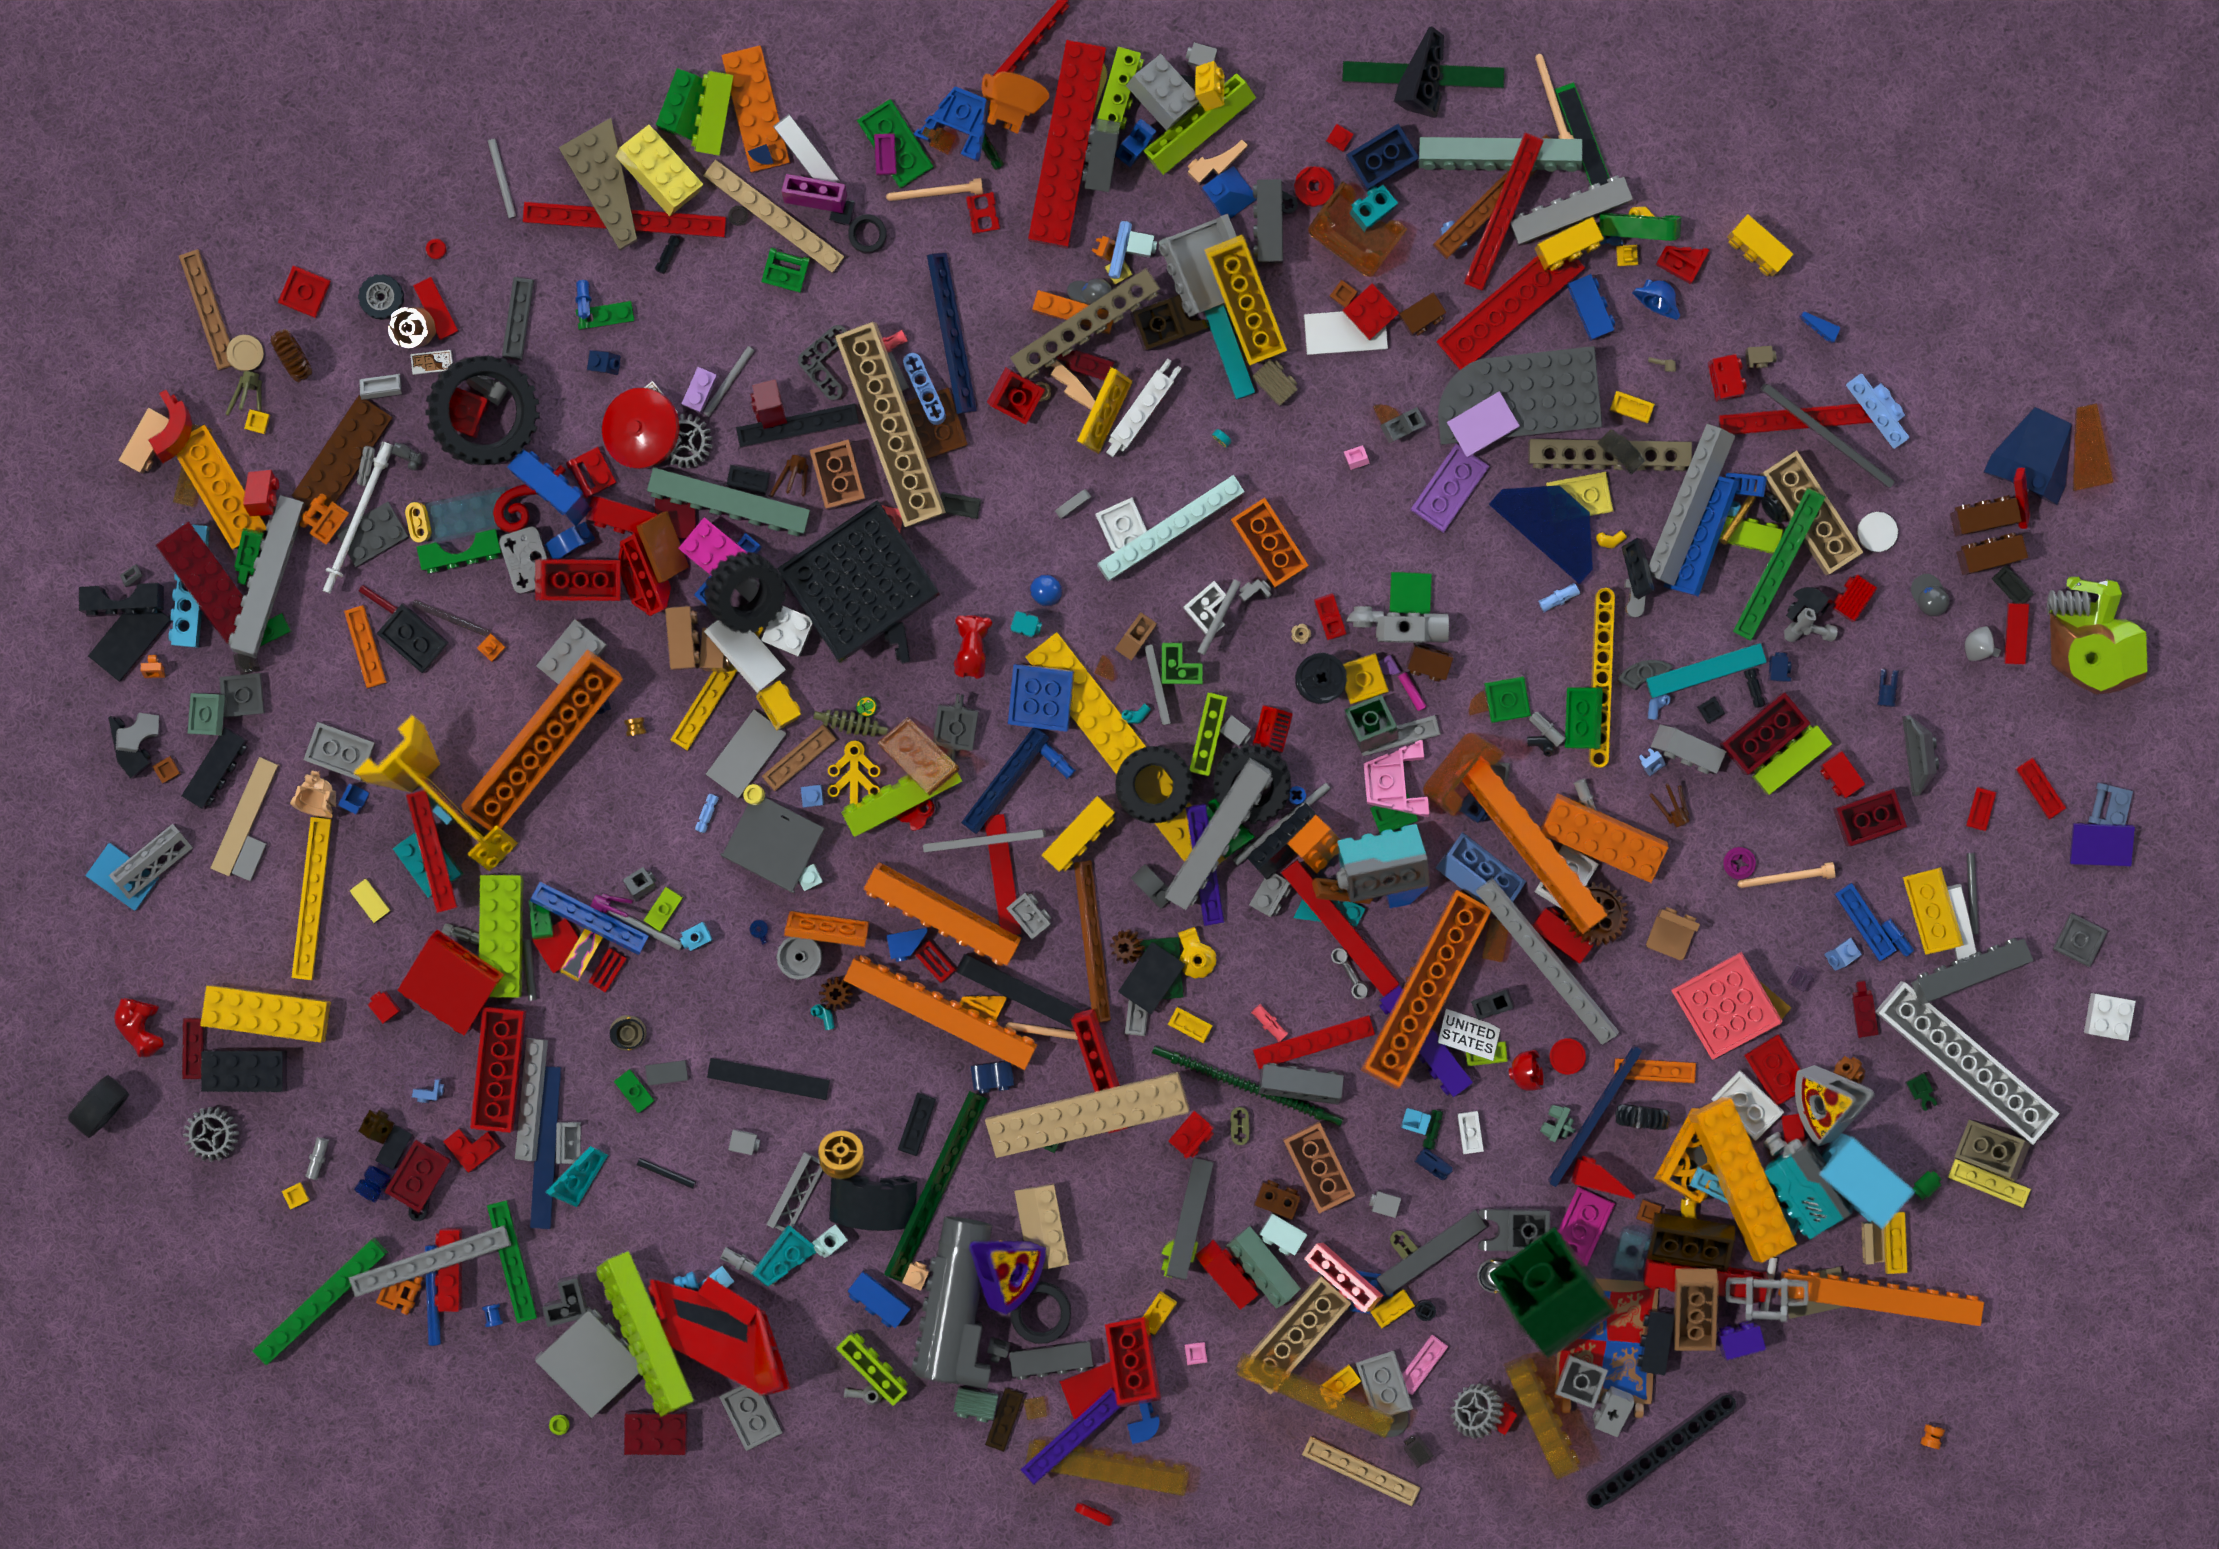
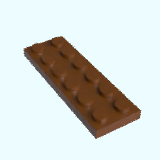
M358 395L291 496L304 502L309 508L313 499L317 498L321 493L327 497L324 505L328 507L332 501L336 504L360 468L364 447L375 446L393 417L368 400H362L361 396Z

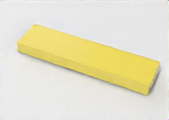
M1957 1159L1954 1160L1948 1175L1950 1179L2024 1208L2031 1190Z

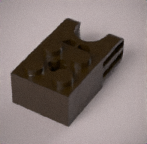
M1180 295L1130 313L1143 351L1209 327V323L1205 319L1199 321L1187 319ZM1154 319H1156L1157 322H1161L1159 330H1156V328H1153L1152 324L1154 323Z

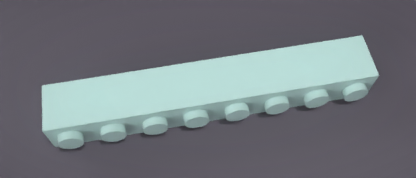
M1232 475L1099 562L1097 566L1108 582L1241 496L1244 493L1243 488L1235 476Z

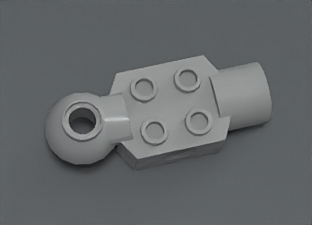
M1358 606L1354 607V611L1350 613L1346 622L1353 623V627L1360 628L1372 627V623H1376L1377 642H1448V614H1423V617H1420V613H1408L1407 617H1400V613H1388L1384 616L1383 611H1372V607ZM1399 623L1407 624L1408 631L1406 633H1402L1399 630Z

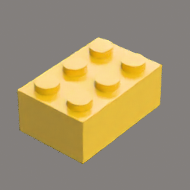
M1748 214L1727 236L1729 239L1728 243L1736 250L1740 248L1745 253L1743 256L1749 262L1753 263L1755 261L1760 266L1758 269L1766 276L1770 274L1773 277L1793 255L1789 249Z
M1591 217L1539 243L1534 249L1544 269L1550 268L1553 271L1560 268L1564 264L1563 261L1567 259L1569 262L1580 258L1582 252L1587 251V253L1598 249L1601 246L1600 242L1604 238L1594 218Z

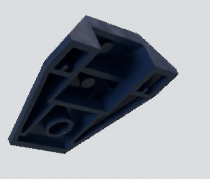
M2034 407L1991 454L1984 473L2014 484L2016 470L2018 468H2025L2027 490L2038 494L2039 498L2057 505L2066 486L2072 423Z

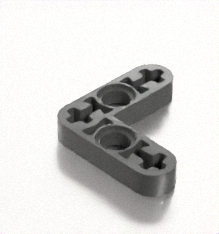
M840 325L831 327L798 357L800 367L823 394L832 401L840 399L843 390L821 361L838 347L836 338L833 340L835 345L832 347L825 337L829 335L831 339L834 336L833 331L835 329L837 331L842 330V333L846 332L845 328ZM820 342L827 343V352L819 353L817 345ZM813 348L820 358L816 360L814 356L811 359L812 364L810 366L808 364L803 365V356L810 357L812 355L810 350ZM820 370L826 373V379L822 382L815 379V373ZM830 378L833 380V382H830L829 384L833 388H839L837 390V396H830L828 394L830 393V390L827 386H825L824 389L821 387L822 385L826 384Z

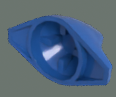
M1648 279L1643 288H1636L1632 292L1644 306L1653 312L1674 320L1680 317L1676 306L1675 291L1668 283L1664 281L1653 282Z

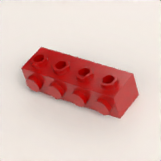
M440 1229L435 1237L436 1246L441 1247L462 1240V1229ZM462 1262L439 1269V1274L435 1275V1286H438V1294H435V1306L438 1307V1312H459L461 1310Z

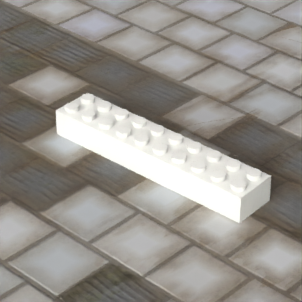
M1901 981L1875 1011L1877 1015L2028 1143L2034 1144L2059 1115L2055 1109L1929 1002L1920 1005L1914 989L1905 982Z

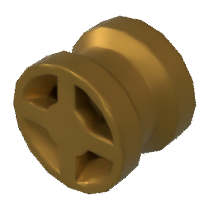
M644 717L624 720V724L627 726L626 736L646 734V729L643 727Z

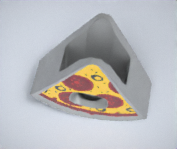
M1813 1065L1797 1071L1795 1097L1798 1113L1807 1133L1817 1146L1835 1141L1874 1097L1871 1089L1821 1067Z

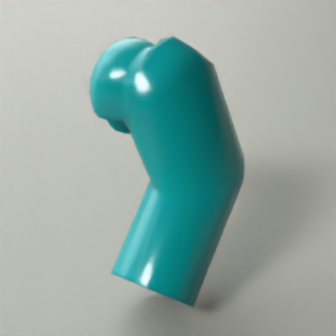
M1144 703L1138 711L1124 710L1121 717L1128 724H1138L1148 715L1151 709Z

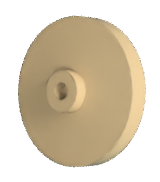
M239 335L228 344L226 350L227 360L232 367L239 371L254 370L263 359V347L256 338L250 335Z

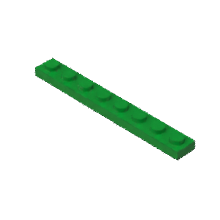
M1807 488L1733 632L1750 641L1752 640L1826 496Z

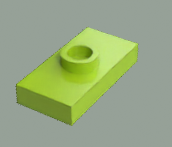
M665 887L643 921L661 932L683 897Z

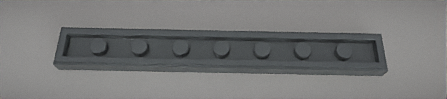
M1764 384L1760 390L1883 485L1891 488L1894 480L1769 384Z

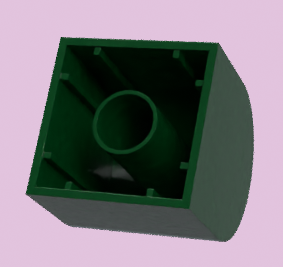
M1556 1227L1546 1232L1489 1273L1517 1323L1548 1359L1616 1313L1614 1306L1595 1277Z

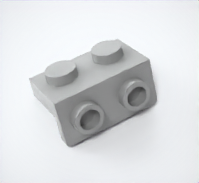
M1258 579L1252 585L1248 582L1239 590L1241 592L1239 598L1244 603L1260 590L1267 599L1271 596L1269 592L1271 588L1264 580L1260 582Z

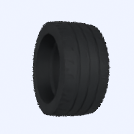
M106 1075L79 1101L67 1119L81 1133L91 1138L120 1109L129 1097V1093L114 1078Z
M1037 1282L1029 1296L1036 1293H1046L1055 1298L1061 1309L1057 1325L1043 1333L1034 1332L1023 1323L1021 1317V1307L1024 1301L1010 1312V1317L1014 1329L1022 1338L1032 1343L1045 1344L1055 1341L1067 1330L1071 1319V1306L1068 1297L1059 1287L1048 1282Z

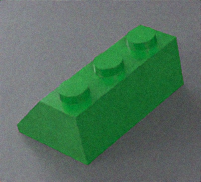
M676 69L656 122L657 128L692 141L693 134L697 135L698 127L695 126L696 115L701 113V106H698L700 94L704 95L705 86H702L703 78L684 70Z

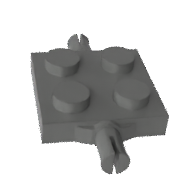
M959 693L956 694L955 705H938L932 745L943 746L948 749L947 757H951L952 762H955L957 750H973L979 710L964 707L965 695L961 694L959 702Z

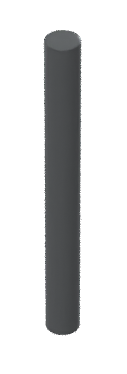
M1967 853L1970 924L1972 933L1979 934L1975 853Z

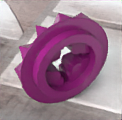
M1735 847L1729 850L1723 859V868L1727 875L1734 879L1749 877L1756 865L1752 852L1743 847ZM1740 855H1742V862L1748 865L1740 866L1738 872H1736L1737 865L1732 863L1731 860H1738Z

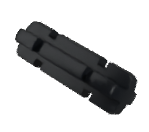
M670 236L668 245L665 246L659 258L660 262H657L655 267L657 272L665 274L668 268L667 264H670L676 252L675 248L680 243L678 237Z
M1754 668L1745 670L1744 675L1748 679L1747 685L1751 698H1754L1752 700L1754 707H1762L1765 705V700L1761 696V687L1758 679L1755 677L1757 676Z

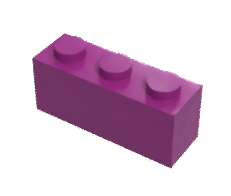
M786 174L781 191L784 203L843 213L848 196L845 184Z

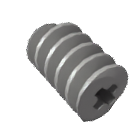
M2050 590L2047 597V615H2049L2050 610H2053L2054 616H2057L2058 610H2061L2062 616H2065L2066 611L2069 610L2070 616H2073L2075 611L2081 616L2082 612L2085 611L2089 617L2090 597L2087 591H2083L2081 596L2079 591H2075L2072 596L2071 591H2066L2064 595L2059 590L2057 595H2055L2054 590Z

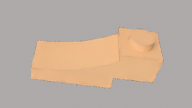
M1241 140L1230 150L1219 156L1206 160L1203 157L1199 160L1194 159L1188 166L1190 170L1187 174L1199 185L1212 171L1217 175L1223 173L1248 145Z

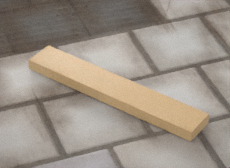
M259 757L211 869L227 876L231 875L279 765Z
M1311 1436L1302 1453L1303 1456L1410 1506L1413 1505L1420 1490V1487Z

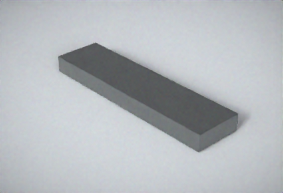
M513 277L502 357L523 359L534 285L533 279Z

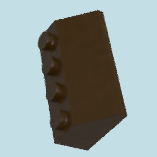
M1654 1212L1647 1259L1727 1272L1735 1241V1225Z

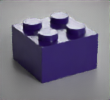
M1742 1321L1738 1327L1728 1325L1719 1328L1720 1331L1716 1332L1722 1357L1730 1360L1766 1350L1761 1328L1758 1324L1751 1321Z

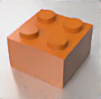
M1315 815L1287 844L1314 872L1318 873L1339 853L1337 840L1340 839Z

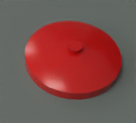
M633 388L618 395L608 406L602 422L603 442L609 454L620 464L634 469H648L663 462L673 451L679 436V419L675 407L666 396L648 388Z

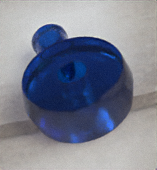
M760 919L753 921L749 927L750 934L754 938L760 939L762 945L767 943V923Z

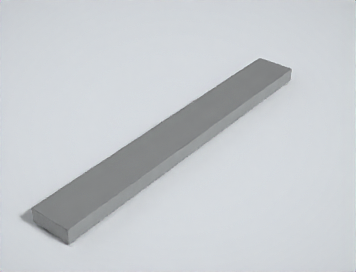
M504 1225L349 1277L354 1295L357 1297L511 1245Z

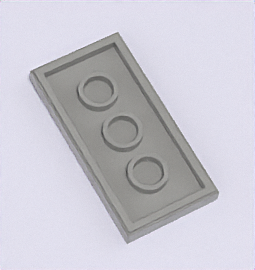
M753 710L706 775L739 798L787 733L781 729L777 731L771 721L756 710Z

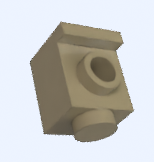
M1772 346L1748 347L1745 349L1747 369H1752L1753 365H1756V368H1767L1768 364L1776 363V351H1772Z

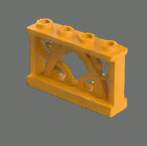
M1691 1108L1689 1114L1698 1110L1699 1108ZM1687 1116L1654 1179L1691 1201L1701 1203L1707 1198L1708 1194L1698 1189L1693 1192L1689 1191L1686 1186L1687 1177H1690L1689 1182H1691L1697 1168L1690 1169V1159L1685 1150L1687 1147L1694 1148L1701 1145L1700 1140L1696 1143L1691 1141L1693 1135H1696V1139H1698V1136L1689 1116ZM1681 1158L1685 1160L1684 1170H1682L1684 1164L1681 1166L1678 1164ZM1707 1158V1163L1700 1166V1168L1714 1174ZM1672 1175L1682 1177L1681 1186L1669 1180ZM1709 1180V1181L1707 1182V1184H1706V1186H1705L1704 1188L1709 1189V1185H1708V1184H1709V1182H1710L1711 1180Z

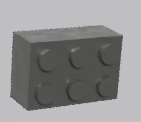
M1096 119L1095 125L1091 124L1088 142L1092 144H1088L1085 162H1089V164L1085 163L1082 181L1086 182V189L1109 192L1120 122Z

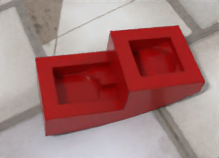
M1334 594L1314 599L1327 640L1345 635V627Z

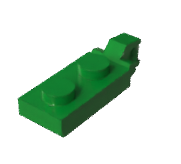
M243 528L234 566L236 567L235 571H239L237 583L246 584L249 574L254 575L256 570L254 569V562L256 557H259L260 544L264 533Z

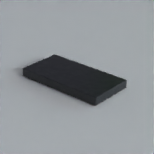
M158 610L156 614H145V611H138L137 615H126L123 612L88 657L120 682L171 619L161 610Z

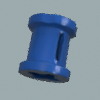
M1299 786L1291 787L1289 801L1292 804L1304 802L1306 798L1305 790ZM1293 790L1296 791V792L1299 791V790L1301 791V793H1300L1301 799H1300V800H1298V799L1293 800V799H1292V797H1293L1292 791H1293Z
M499 1303L482 1307V1310L485 1311L487 1322L485 1327L503 1324L499 1314Z

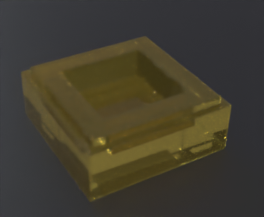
M1044 1396L1024 1399L1027 1420L1047 1417Z

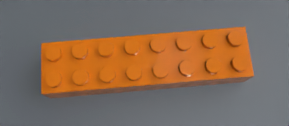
M880 862L874 868L864 887L868 896L874 899L881 898L887 906L894 909L897 907L903 910L902 913L904 915L920 919V923L926 927L931 928L933 926L939 929L938 932L945 937L950 935L956 938L958 944L967 947V945L974 948L975 953L981 956L986 954L992 958L994 963L1003 966V964L1008 965L1022 939Z

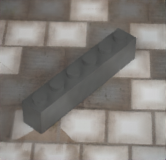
M2016 938L2005 941L2006 946L1999 947L1997 944L1987 948L1988 953L1982 954L1979 951L1970 955V959L1967 961L1961 958L1952 962L1953 966L1949 968L1943 965L1934 969L1935 973L1931 975L1925 972L1916 976L1917 980L1911 984L1920 1005L2032 962L2033 958L2025 939L2018 941Z

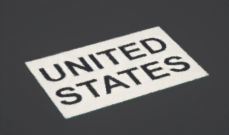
M1446 1009L1438 1043L1493 1061L1500 1029L1488 1022Z

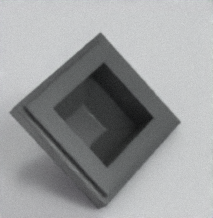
M137 564L120 575L125 587L139 584L143 576Z

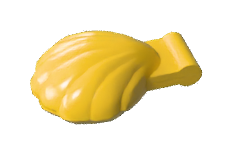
M1195 927L1179 932L1178 935L1184 948L1179 960L1186 964L1182 971L1185 975L1192 978L1206 977L1213 971L1216 965L1215 951L1212 950V947L1200 942ZM1196 957H1201L1202 961L1200 963L1194 962Z

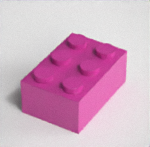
M705 517L678 548L708 574H710L713 568L716 569L719 566L718 562L727 560V556L731 554L737 556L738 552H745L747 554L745 550Z

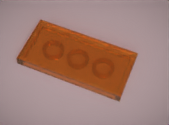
M908 717L877 742L879 747L929 796L960 770Z

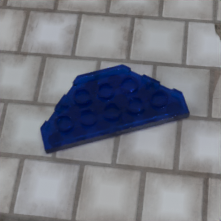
M1561 486L1501 489L1489 503L1495 511L1578 584L1593 570L1590 512Z

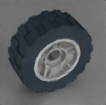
M376 274L373 277H368L362 283L361 288H359V304L362 310L372 318L380 320L390 319L395 311L402 308L404 291L394 278L385 274ZM384 294L385 299L379 301L377 295Z

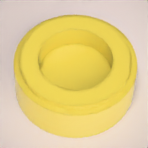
M756 784L746 787L744 799L747 803L759 805L763 802L765 792L762 787Z

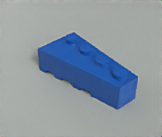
M523 449L507 468L530 489L535 490L543 500L549 501L574 526H577L592 509L583 499L582 495L584 493L576 486L571 488L567 485L569 481L561 474L557 477L553 473L555 470L546 462L544 465L539 462L540 458L534 452L530 451L528 453Z

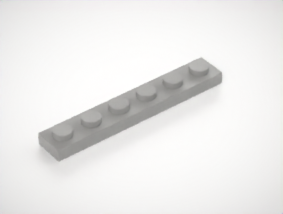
M526 1039L515 1159L536 1161L548 1040Z

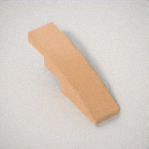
M1056 360V362L1050 365L1054 368L1051 376L1067 386L1064 394L1091 410L1095 403L1091 394L1068 369Z

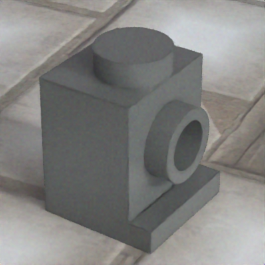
M644 867L623 879L625 887L635 902L656 888L654 875L651 871L646 872ZM641 882H644V883H645V884H643L642 886L638 887L639 883H641Z

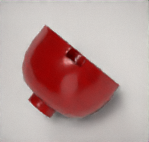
M1536 1050L1521 1052L1514 1058L1512 1068H1509L1510 1079L1514 1080L1520 1089L1526 1091L1541 1090L1540 1085L1544 1084L1543 1069L1539 1067L1536 1060L1540 1056Z

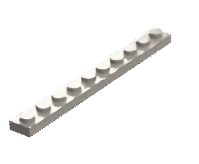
M1492 878L1477 888L1476 893L1598 1041L1603 1045L1617 1036L1619 1033L1617 1028L1496 881Z

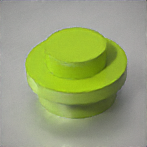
M555 1415L549 1422L551 1432L556 1435L565 1434L570 1426L568 1418L564 1415Z

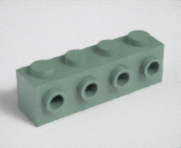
M1250 1226L1237 1234L1226 1245L1231 1255L1236 1258L1244 1271L1249 1274L1257 1287L1261 1289L1276 1309L1287 1303L1301 1289Z

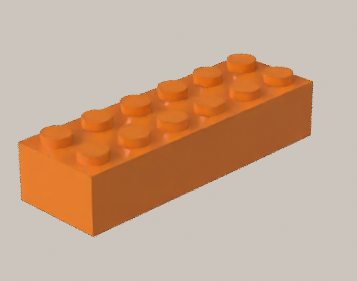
M1558 793L1541 826V832L1545 837L1649 883H1652L1668 849V842Z

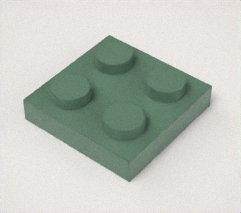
M191 693L187 734L222 736L225 695Z

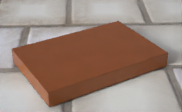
M667 511L636 526L658 583L666 581L689 567L684 553L678 549L681 545Z

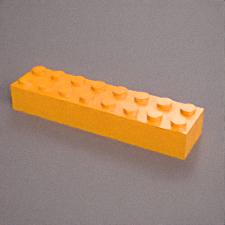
M1722 1097L1688 1114L1713 1172L1718 1177V1183L1728 1201L1730 1210L1753 1261L1763 1263L1796 1246V1241L1732 1098Z

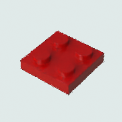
M1373 283L1342 310L1369 341L1399 314L1396 308Z

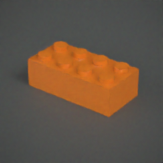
M1265 498L1230 520L1273 588H1276L1309 566Z

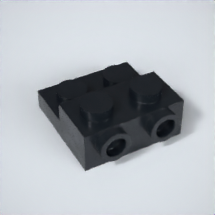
M900 622L885 632L884 635L885 641L890 642L891 646L898 645L899 648H895L897 661L901 660L903 665L910 663L905 625L903 622Z

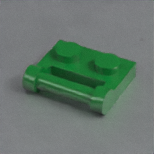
M770 248L761 282L801 293L810 258H800L778 252L775 248ZM774 259L801 266L800 271L774 265Z

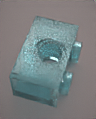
M1622 1227L1611 1266L1637 1274L1638 1270H1641L1643 1267V1251H1647L1649 1246L1648 1235ZM1629 1246L1636 1247L1637 1252L1634 1256L1627 1255L1626 1251Z

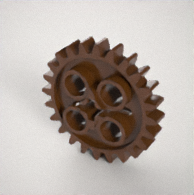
M1592 882L1590 887L1588 884L1585 887L1591 891L1596 901L1599 898V903L1602 906L1606 904L1610 907L1611 910L1604 908L1607 916L1594 926V930L1591 928L1584 934L1581 933L1566 912L1563 914V917L1569 918L1565 925L1572 926L1569 932H1576L1574 938L1581 936L1582 943L1586 939L1589 940V946L1595 941L1597 947H1599L1602 941L1605 945H1608L1610 941L1614 942L1617 939L1616 937L1622 935L1621 931L1626 929L1624 924L1629 920L1625 917L1629 911L1623 910L1627 904L1620 903L1623 896L1616 897L1617 890L1610 892V885L1604 889L1602 882L1598 887H1596L1595 882ZM1600 923H1605L1608 929L1603 928Z

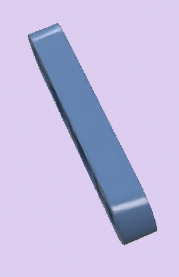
M916 353L907 354L903 360L907 374L928 420L934 425H939L946 418L941 401L920 356ZM911 359L916 361L918 370L915 372L909 361ZM918 376L926 377V382L918 385L915 383V379ZM926 393H932L934 399L930 402H925L923 396ZM935 406L936 411L940 413L939 418L933 416L931 407Z

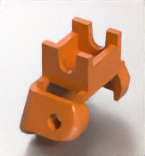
M1001 72L993 76L986 73L982 79L983 98L990 101L987 122L995 125L996 120L1000 119L1004 121L1002 127L1009 129L1012 124L1010 131L1017 134L1025 115L1035 114L1049 99V93L1045 87L1019 74Z

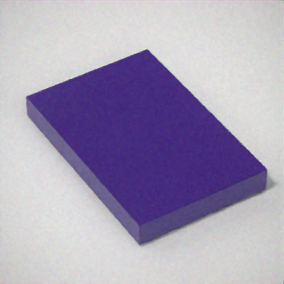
M2073 823L2070 864L2131 866L2135 827L2133 825Z

